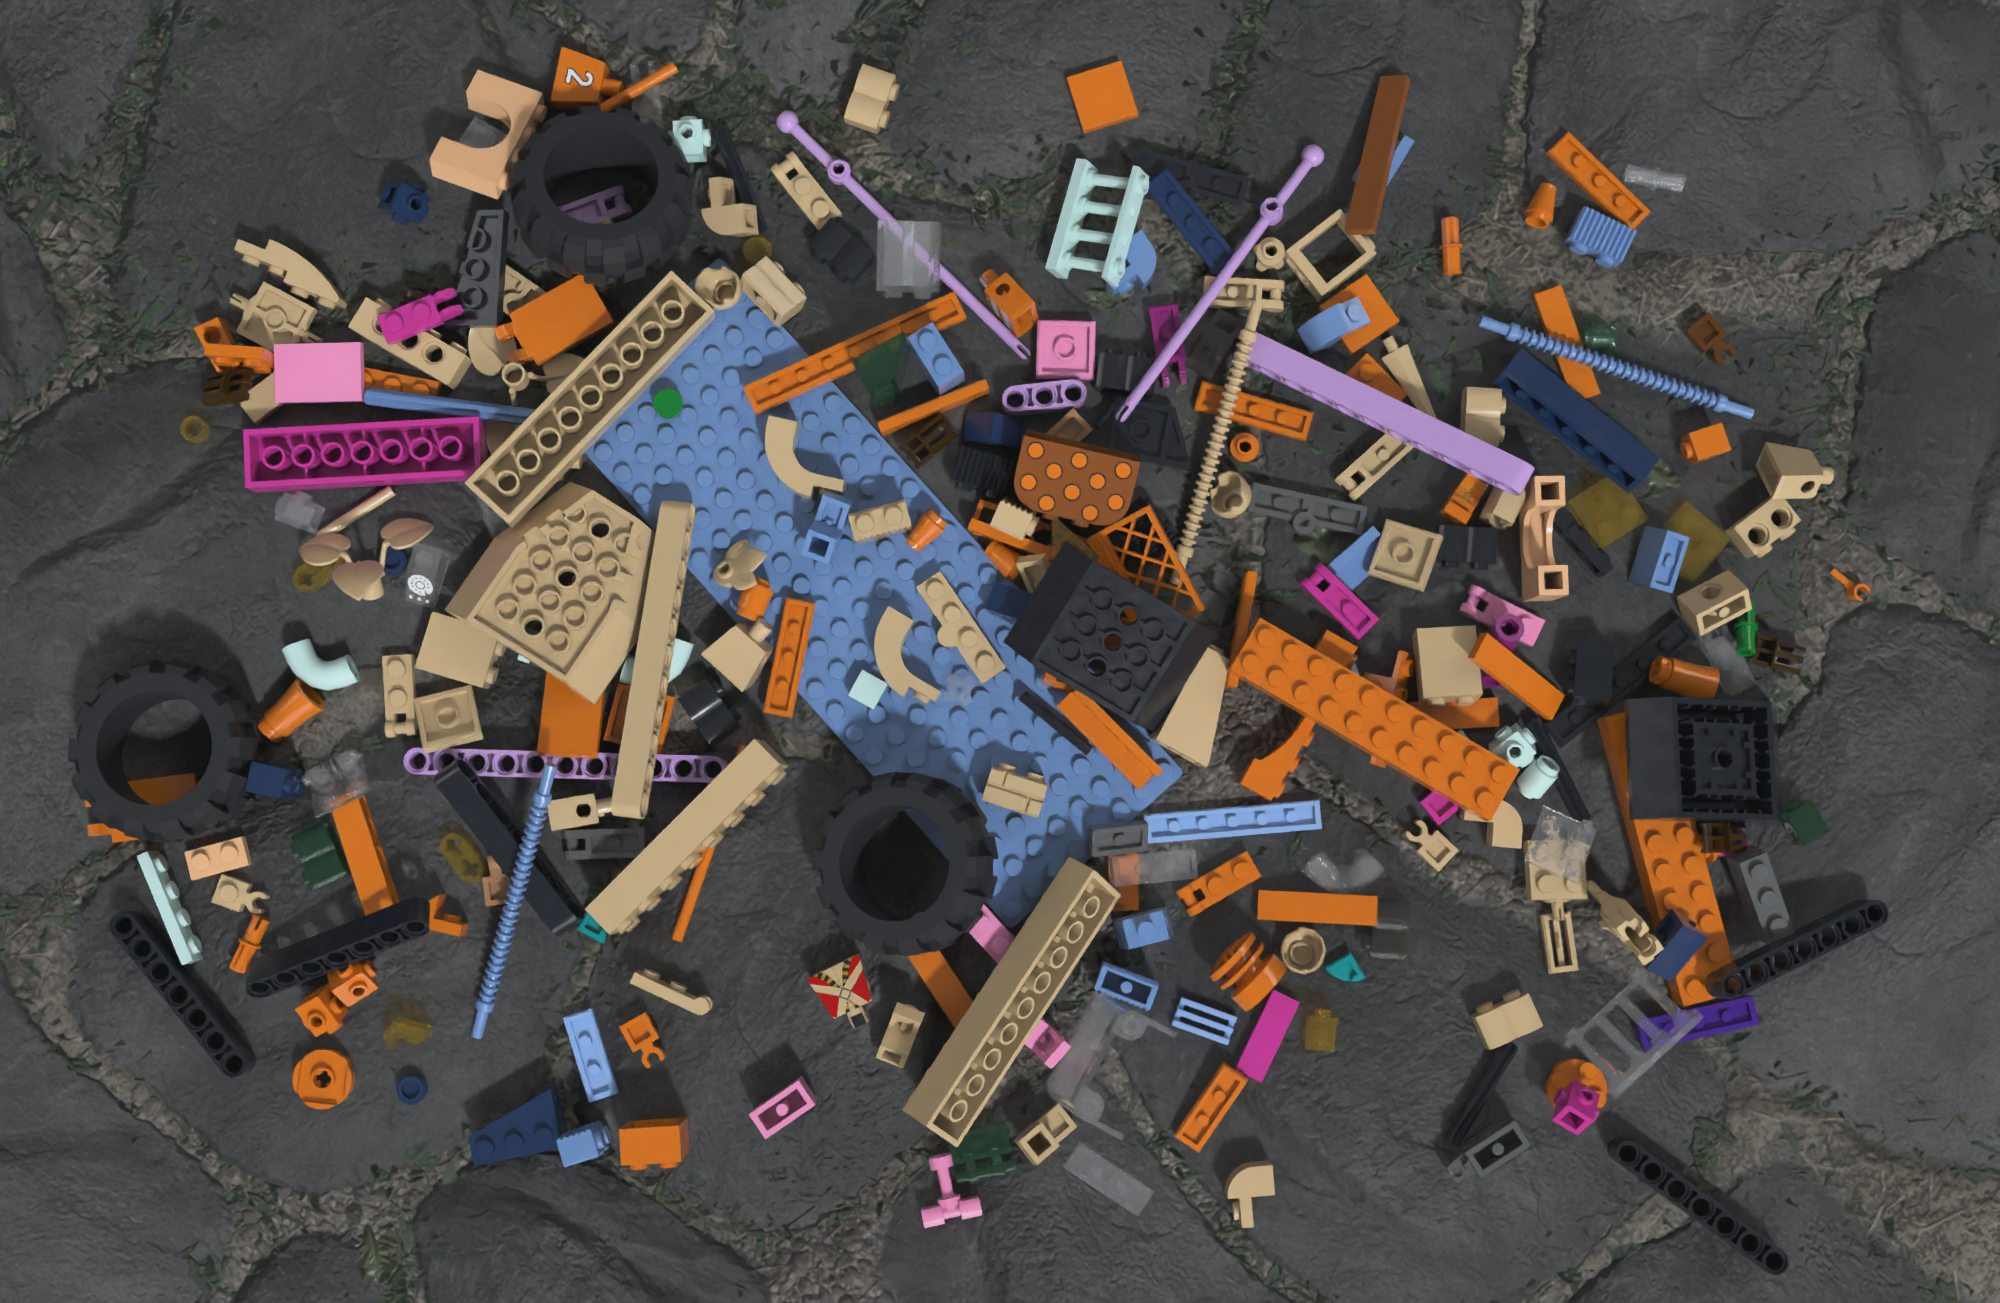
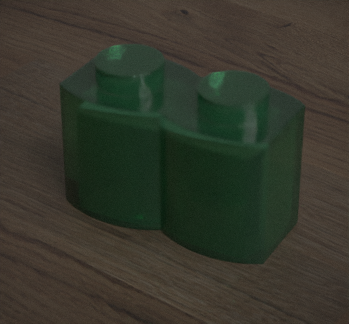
M323 821L291 836L293 843L290 844V849L293 856L297 860L300 859L303 864L304 870L301 873L308 887L312 886L313 890H321L352 876L347 858L341 849L338 837L330 822Z

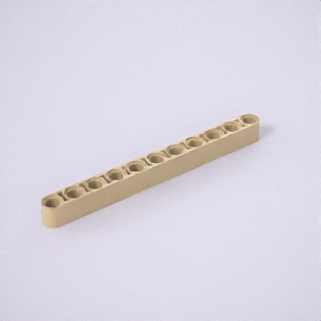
M663 500L660 506L611 801L613 816L644 819L647 814L695 521L694 503Z

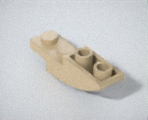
M238 239L234 250L243 256L241 259L243 262L255 267H259L260 263L269 266L268 271L283 277V282L292 288L290 292L299 297L307 299L311 295L318 298L317 303L332 310H334L335 306L346 309L347 302L334 284L319 269L298 253L269 239L266 249Z

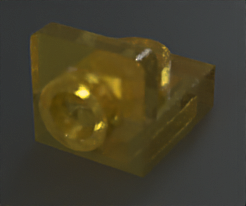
M1315 1008L1314 1013H1306L1305 1050L1335 1052L1336 1025L1339 1024V1017L1332 1015V1010Z
M401 1017L395 1019L385 1029L383 1040L387 1041L385 1049L392 1051L398 1048L401 1036H404L403 1041L420 1044L421 1041L424 1042L432 1037L434 1026Z

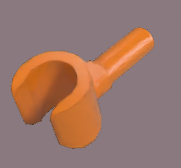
M1835 567L1829 572L1847 588L1846 594L1849 599L1863 601L1857 595L1858 588L1864 593H1870V588L1866 584L1853 583Z

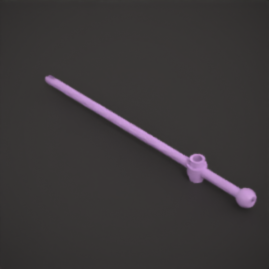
M785 110L778 116L776 124L779 130L794 135L828 169V177L831 182L837 185L844 184L1022 359L1027 358L1017 346H1020L1029 356L1031 355L1030 350L851 176L850 166L846 161L841 159L834 160L799 125V118L796 113ZM837 170L843 171L841 174H836L835 172Z
M1315 144L1306 146L1301 154V163L1276 197L1267 198L1262 203L1260 218L1117 411L1116 419L1127 409L1120 422H1124L1266 228L1269 225H1276L1281 221L1285 202L1310 168L1317 167L1322 163L1324 152L1319 146Z

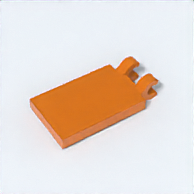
M578 275L509 313L512 322L500 325L493 331L502 344L516 337L522 346L521 349L507 355L511 363L515 362L524 366L534 359L536 364L540 366L615 323L594 285L586 284L584 276Z
M546 672L537 754L548 757L598 759L605 691L594 705L570 690L567 684Z
M198 773L128 781V784L140 798L151 805H159L184 796L198 784L199 780ZM84 800L85 807H92L88 801ZM103 823L87 825L88 837L111 834L112 843L140 840L125 836L123 832L108 828Z

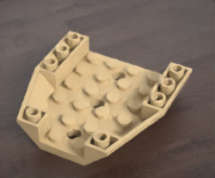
M569 482L524 515L513 528L508 527L493 539L447 605L445 611L469 626L472 624L561 680L569 686L570 690L595 705L638 642L656 533L640 519L594 490ZM599 523L606 524L609 527L608 534L601 538L592 534L593 527ZM570 571L576 575V580L572 585L563 586L559 583V577L563 572ZM532 620L540 621L542 623L541 632L537 635L528 634L525 631L528 622Z

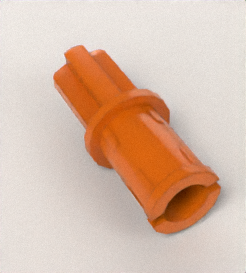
M1449 216L1441 220L1442 245L1439 246V249L1443 253L1444 276L1462 274L1460 249L1463 248V244H1460L1459 219Z
M252 914L243 937L238 939L240 944L230 963V968L235 972H247L248 964L252 961L256 950L262 947L260 942L271 922L268 918L264 917L257 928L261 915Z

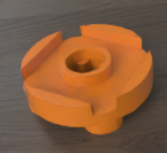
M323 1048L315 1050L306 1055L296 1065L292 1077L293 1088L296 1094L298 1093L300 1098L304 1100L302 1102L311 1108L329 1109L345 1101L353 1090L355 1072L352 1067V1061L348 1056L334 1049ZM323 1071L328 1072V1076L331 1077V1082H328L326 1087H323L322 1082L317 1080V1075L323 1074Z
M1568 1058L1558 1062L1552 1068L1549 1079L1546 1080L1545 1092L1549 1103L1554 1109L1556 1103L1553 1102L1555 1094L1561 1087L1566 1088L1573 1080L1600 1094L1597 1108L1600 1109L1606 1104V1080L1602 1072L1594 1064L1578 1058Z

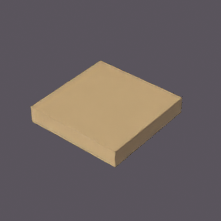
M1386 519L1367 574L1424 592L1443 536Z
M472 685L413 699L425 754L484 739Z

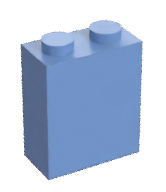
M933 322L907 337L911 354L938 397L965 385L963 369Z

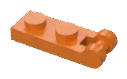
M1244 851L1175 892L1179 899L1183 898L1188 907L1186 909L1188 915L1193 917L1260 878L1261 875L1248 852ZM1200 888L1205 898L1197 901L1193 892Z

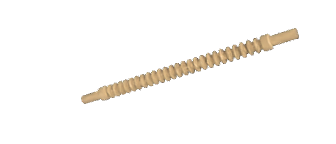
M1252 301L1245 327L1240 330L1238 339L1241 341L1236 344L1238 351L1233 353L1236 355V358L1231 360V363L1234 365L1233 368H1229L1231 375L1226 377L1229 382L1224 384L1226 392H1222L1224 399L1219 401L1222 404L1221 408H1217L1219 416L1214 417L1217 423L1212 425L1215 428L1214 432H1210L1212 440L1207 441L1210 447L1205 449L1207 456L1203 457L1205 463L1200 465L1203 469L1202 472L1198 473L1200 480L1195 482L1198 487L1193 489V492L1196 494L1195 497H1191L1193 504L1188 506L1191 511L1186 513V516H1188V520L1184 521L1186 528L1181 530L1184 535L1179 537L1181 544L1176 546L1175 551L1184 568H1186L1188 558H1192L1194 552L1192 544H1196L1194 537L1199 535L1196 529L1201 528V525L1198 523L1199 520H1203L1201 513L1206 511L1203 506L1208 504L1206 496H1210L1208 489L1213 487L1210 482L1215 480L1213 472L1218 471L1215 465L1220 463L1217 460L1218 456H1222L1220 449L1225 447L1222 441L1227 439L1225 432H1229L1227 425L1232 423L1229 419L1230 416L1234 415L1232 408L1237 406L1234 401L1239 399V396H1237V391H1241L1239 384L1244 382L1241 377L1246 375L1244 367L1249 366L1246 360L1251 358L1248 355L1249 351H1253L1251 344L1255 343L1258 334L1255 331L1263 307V303ZM1173 569L1169 583L1178 585L1180 575L1176 569Z

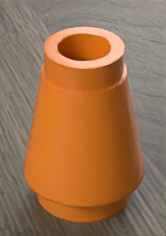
M1541 183L1525 211V221L1528 225L1543 229L1547 228L1549 223L1553 221L1557 190L1554 185L1550 183Z
M932 508L927 512L923 511L906 542L919 552L945 532L944 527L948 523Z
M993 540L984 551V554L1006 579L1009 577L1015 581L1020 576L1016 562L1023 555Z

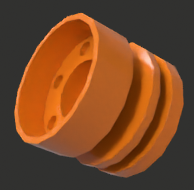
M1248 932L1240 939L1232 942L1217 958L1214 967L1208 975L1215 982L1225 974V977L1219 984L1222 990L1235 983L1237 986L1231 995V999L1245 1012L1257 1005L1274 988L1288 968L1274 953L1267 955L1261 960L1259 956L1265 947V944L1262 942L1249 949L1256 939L1252 932Z

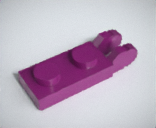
M1177 303L1148 307L1156 358L1181 326ZM1184 341L1167 363H1177V377L1180 385L1187 384ZM1167 364L1160 373L1162 388L1169 387L1170 383Z

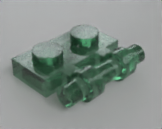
M1005 1121L969 1129L958 1147L949 1143L953 1164L965 1162L967 1170L956 1172L958 1184L969 1181L970 1184L978 1183L979 1179L995 1175L996 1178L1004 1177L1005 1173L1016 1171L1014 1159L1002 1162L1001 1154L1012 1152ZM992 1156L993 1164L976 1168L975 1160Z

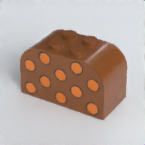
M1026 429L1014 477L1015 492L1019 500L1026 507L1043 513V518L1059 521L1060 517L1072 519L1071 524L1080 527H1088L1089 524L1110 525L1120 520L1130 507L1140 466V455Z

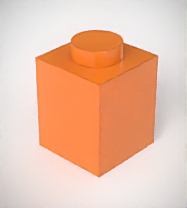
M1722 423L1680 437V450L1682 456L1688 459L1689 465L1731 451Z

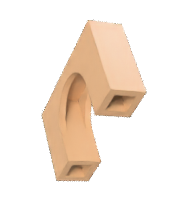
M477 70L466 90L468 108L503 122L510 129L507 137L499 144L489 148H473L441 137L429 161L433 177L498 200L502 191H506L510 186L511 169L519 160V150L535 131L538 122L542 123L544 121L547 107L544 106L542 92Z
M1534 476L1529 479L1524 488L1528 494L1519 511L1522 602L1553 601L1569 595L1568 565H1556L1552 547L1554 516L1559 508L1566 505L1565 476Z

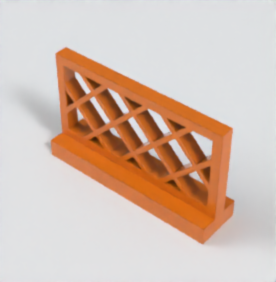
M1151 505L1140 509L1086 539L1100 564L1132 583L1131 577L1136 578L1135 585L1139 586L1140 580L1155 584L1156 587L1153 593L1155 597L1158 595L1160 586L1176 591L1172 607H1176L1179 593L1190 595L1196 607L1189 611L1175 608L1185 615L1191 617L1206 609ZM1146 513L1152 523L1149 535L1134 530L1137 518ZM1131 522L1130 528L1123 527V525ZM1116 529L1127 532L1128 535L1124 548L1113 545L1107 534ZM1155 530H1156V532H1157L1159 538L1153 536ZM1132 534L1148 539L1144 554L1128 550ZM1152 541L1164 545L1166 553L1163 561L1148 556ZM1117 551L1122 552L1121 559H1120V557H1119ZM1126 554L1142 559L1138 574L1126 570L1124 566ZM1169 556H1170V558H1171L1173 564L1167 562ZM1146 560L1162 565L1158 580L1142 576ZM1166 567L1178 571L1180 579L1177 586L1161 582ZM1183 582H1184V584H1185L1187 590L1181 588ZM1124 609L1128 619H1136L1137 613L1134 609Z

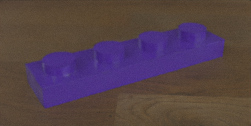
M1744 995L1735 999H1726L1634 1020L1640 1047L1643 1050L1759 1025L1752 995Z

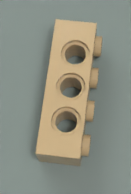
M366 297L348 327L455 390L472 363L471 359L465 355L468 350L453 341L449 346L441 341L442 335L433 329L418 334L417 344L411 348H407L406 343L408 339L393 345L387 344L376 316L391 311L393 306L380 298H377L374 302ZM442 350V358L438 362H432L431 356L433 352Z

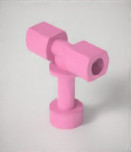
M942 1153L929 1157L930 1170H937L942 1197L937 1199L938 1204L921 1208L924 1228L945 1224L944 1219L962 1216L963 1220L983 1215L979 1195L961 1199L960 1194H954L949 1173V1167L954 1165L952 1154Z

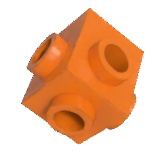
M363 959L327 973L331 992L347 1007H350L379 988L375 977L378 971L370 960L365 961Z
M327 983L306 995L295 1008V1011L301 1017L304 1026L310 1029L313 1035L317 1037L326 1031L328 1034L337 1031L344 1024L342 1020L349 1012V1009L331 992L330 985Z

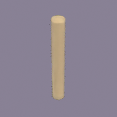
M390 485L317 531L316 536L338 533L396 495L395 491Z

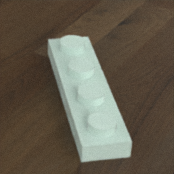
M147 851L137 855L181 965L203 959L201 942L196 935H193L189 926L191 924L189 913L185 908H182L179 902V889L170 880L167 873L169 868L167 860L162 854H159V851Z

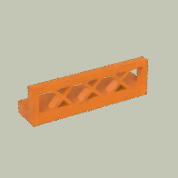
M983 499L979 500L974 516L971 518L968 526L969 533L990 541L995 540L1006 547L1028 555L1046 553L1050 563H1052L1061 548L1059 544L1065 540L1070 539L1081 543L1079 549L1084 552L1088 544L1087 538L1041 521L1038 522L1034 533L1042 529L1049 531L1054 542L1046 546L1035 542L1033 535L1029 536L1030 539L1024 538L1021 541L991 527L990 524L979 521L983 507L995 512L998 505ZM1055 534L1064 538L1057 541Z
M1073 688L1056 705L1064 716L1138 790L1153 776L1157 777L1163 771L1094 700Z

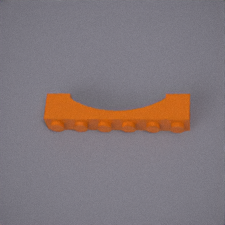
M1329 630L1322 632L1313 648L1349 670L1352 669L1358 658L1354 654L1358 648L1357 646ZM1302 715L1291 734L1274 751L1259 760L1251 758L1237 784L1267 801H1272L1273 797L1278 799L1286 786L1283 779L1287 772L1293 773L1301 759L1297 756L1301 747L1307 748L1314 737L1315 732L1312 731L1315 722Z

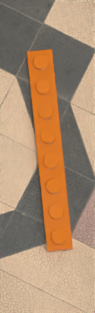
M953 291L743 386V390L755 415H758L908 347L907 337L931 322L941 332L965 321L967 317Z

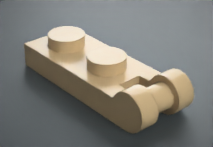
M793 151L785 156L786 159L779 165L776 163L769 168L777 181L817 231L830 218L836 221L842 216L840 210ZM794 168L798 175L789 180L785 174Z
M1204 277L1203 295L1216 277ZM1230 277L1208 308L1250 310L1252 301L1263 303L1262 310L1282 312L1284 301H1281V292L1284 291L1285 282L1282 280ZM1262 290L1270 292L1269 300L1262 299Z
M1384 434L1334 481L1339 486L1343 485L1350 493L1348 496L1355 501L1414 447L1388 434ZM1356 472L1364 479L1360 485L1351 478Z
M414 654L382 656L386 717L385 735L387 738L397 737L398 734L417 736L418 721L413 701L414 698H417ZM397 714H406V721L398 722Z
M644 968L643 971L638 970L634 972L630 984L697 1015H704L713 1006V1000L710 996L701 995L696 997L686 992L687 987L681 983L671 980L670 984L660 980L661 975L647 968Z

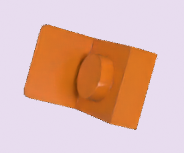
M446 894L437 895L429 900V930L459 937L467 934L469 923L461 922V916L444 913L443 917H441Z

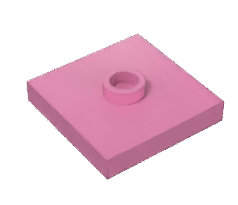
M1038 320L1036 379L1094 381L1096 321Z

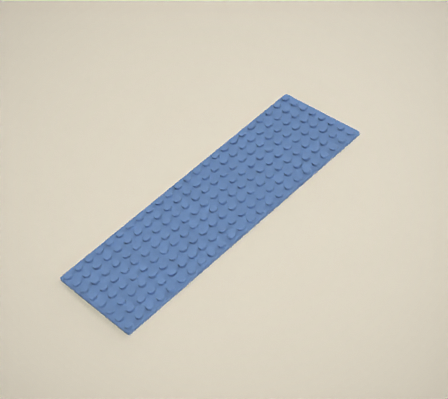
M722 259L715 260L709 266L711 269H720L722 266L730 269ZM695 278L693 281H691V282L687 285V286H689L694 292H695L694 285H695V280H696V278ZM742 291L739 301L733 307L725 310H714L715 319L585 454L655 532L663 500L694 503L695 521L687 568L737 624L744 621L752 627L755 622L736 614L738 610L736 604L742 590L718 585L713 578L714 569L725 559L729 548L736 542L744 539L750 541V548L760 549L767 554L765 560L753 571L755 577L771 583L769 589L774 591L764 616H760L773 628L765 638L773 647V652L768 658L772 663L786 597L816 603L798 689L799 694L873 776L895 771L926 774L944 779L961 788L962 794L967 799L977 803L988 819L985 826L989 836H995L999 858L993 859V876L998 877L992 899H986L985 902L1008 927L1012 928L1037 906L1042 895L1047 891L1068 857L1082 864L1091 858L1088 853L1090 825L1132 821L1181 777L1182 769L1159 744L1149 739L1151 735L1144 727L1129 722L1097 703L1163 770L1157 777L1153 776L1138 790L1064 716L1056 705L1068 692L1040 683L1044 671L1028 662L1003 642L1016 620L985 609L995 581L1011 587H1018L1009 577L1006 579L984 554L985 550L832 381L755 415L743 390V386L810 356L783 326L777 327ZM672 389L682 397L684 408L678 417L664 419L656 413L653 400L661 390ZM768 416L798 422L800 429L795 447L798 463L809 472L845 480L846 488L844 495L839 496L853 501L849 514L905 499L912 528L916 525L923 511L927 512L932 508L947 521L948 524L944 527L945 532L919 552L906 542L911 533L908 530L906 533L901 531L900 535L896 533L888 538L884 536L883 539L878 538L877 541L873 539L872 542L867 541L866 544L862 542L861 545H858L854 540L849 518H847V525L842 539L829 564L801 555L808 530L815 520L822 495H819V490L815 489L813 500L801 497L787 488L775 474L765 450V431ZM939 571L943 574L1006 667V669L984 684L980 683L956 646L946 648L939 643L937 633L942 625L916 589L918 585ZM888 606L915 622L902 647L903 662L912 675L941 691V695L936 703L929 700L928 704H925L912 696L915 690L911 688L905 698H903L889 684L874 710L848 696L862 670L887 683L881 675L876 662L874 640L879 621ZM1088 666V670L1092 674H1095L1094 671ZM1027 691L1089 742L1093 748L1087 756L1018 699ZM999 763L1016 767L1015 774L1026 777L1027 772H1032L1044 776L1043 783L1049 785L1038 818L981 800L992 766L998 768ZM916 809L904 810L949 860L947 844L936 824Z

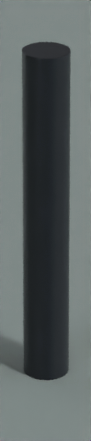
M1027 691L1018 699L1087 756L1092 750L1093 746Z

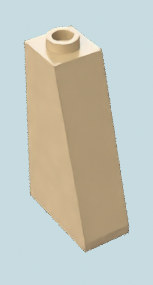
M1212 644L1208 646L1156 731H1153L1149 738L1199 767H1207L1210 762L1228 672L1227 669L1230 663V659L1223 656L1224 651Z

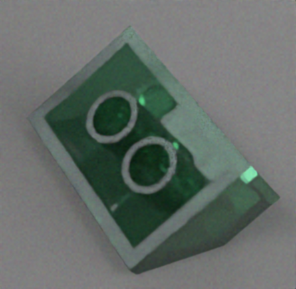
M904 332L852 360L856 376L873 407L879 404L881 407L892 403L896 399L895 395L900 391L910 356L908 341Z

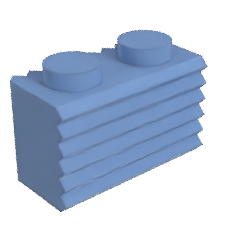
M1584 206L1577 213L1564 243L1570 245L1569 249L1578 255H1585L1587 253L1596 258L1595 262L1597 264L1611 268L1612 266L1617 267L1622 263L1637 231L1625 224H1621L1619 221L1610 219V217L1604 214H1600L1598 211L1589 209L1588 206Z
M1102 960L1093 987L1096 992L1100 990L1101 994L1106 993L1107 996L1117 997L1118 1000L1122 999L1123 1002L1128 1001L1129 1005L1133 1003L1135 1007L1139 1006L1140 1009L1144 1008L1148 1011L1153 1004L1159 983Z
M597 1120L589 1125L586 1124L578 1128L575 1127L572 1130L569 1129L561 1135L556 1143L563 1166L568 1167L602 1155L609 1148L608 1143H611L608 1127L606 1125L603 1126L602 1122Z

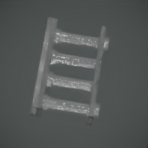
M1640 966L1629 976L1632 982L1583 1027L1579 1028L1575 1025L1564 1036L1567 1041L1564 1043L1563 1048L1566 1051L1576 1045L1608 1079L1607 1083L1610 1085L1606 1093L1614 1101L1704 1018L1696 1008L1690 1013L1686 1010L1682 1011L1649 978L1653 973L1647 971L1643 966ZM1639 985L1674 1019L1672 1022L1676 1026L1670 1032L1660 1031L1627 997ZM1619 1005L1652 1039L1650 1042L1654 1046L1646 1054L1642 1050L1638 1051L1606 1018L1616 1006ZM1596 1025L1630 1059L1628 1062L1632 1066L1624 1074L1620 1070L1616 1071L1584 1038Z

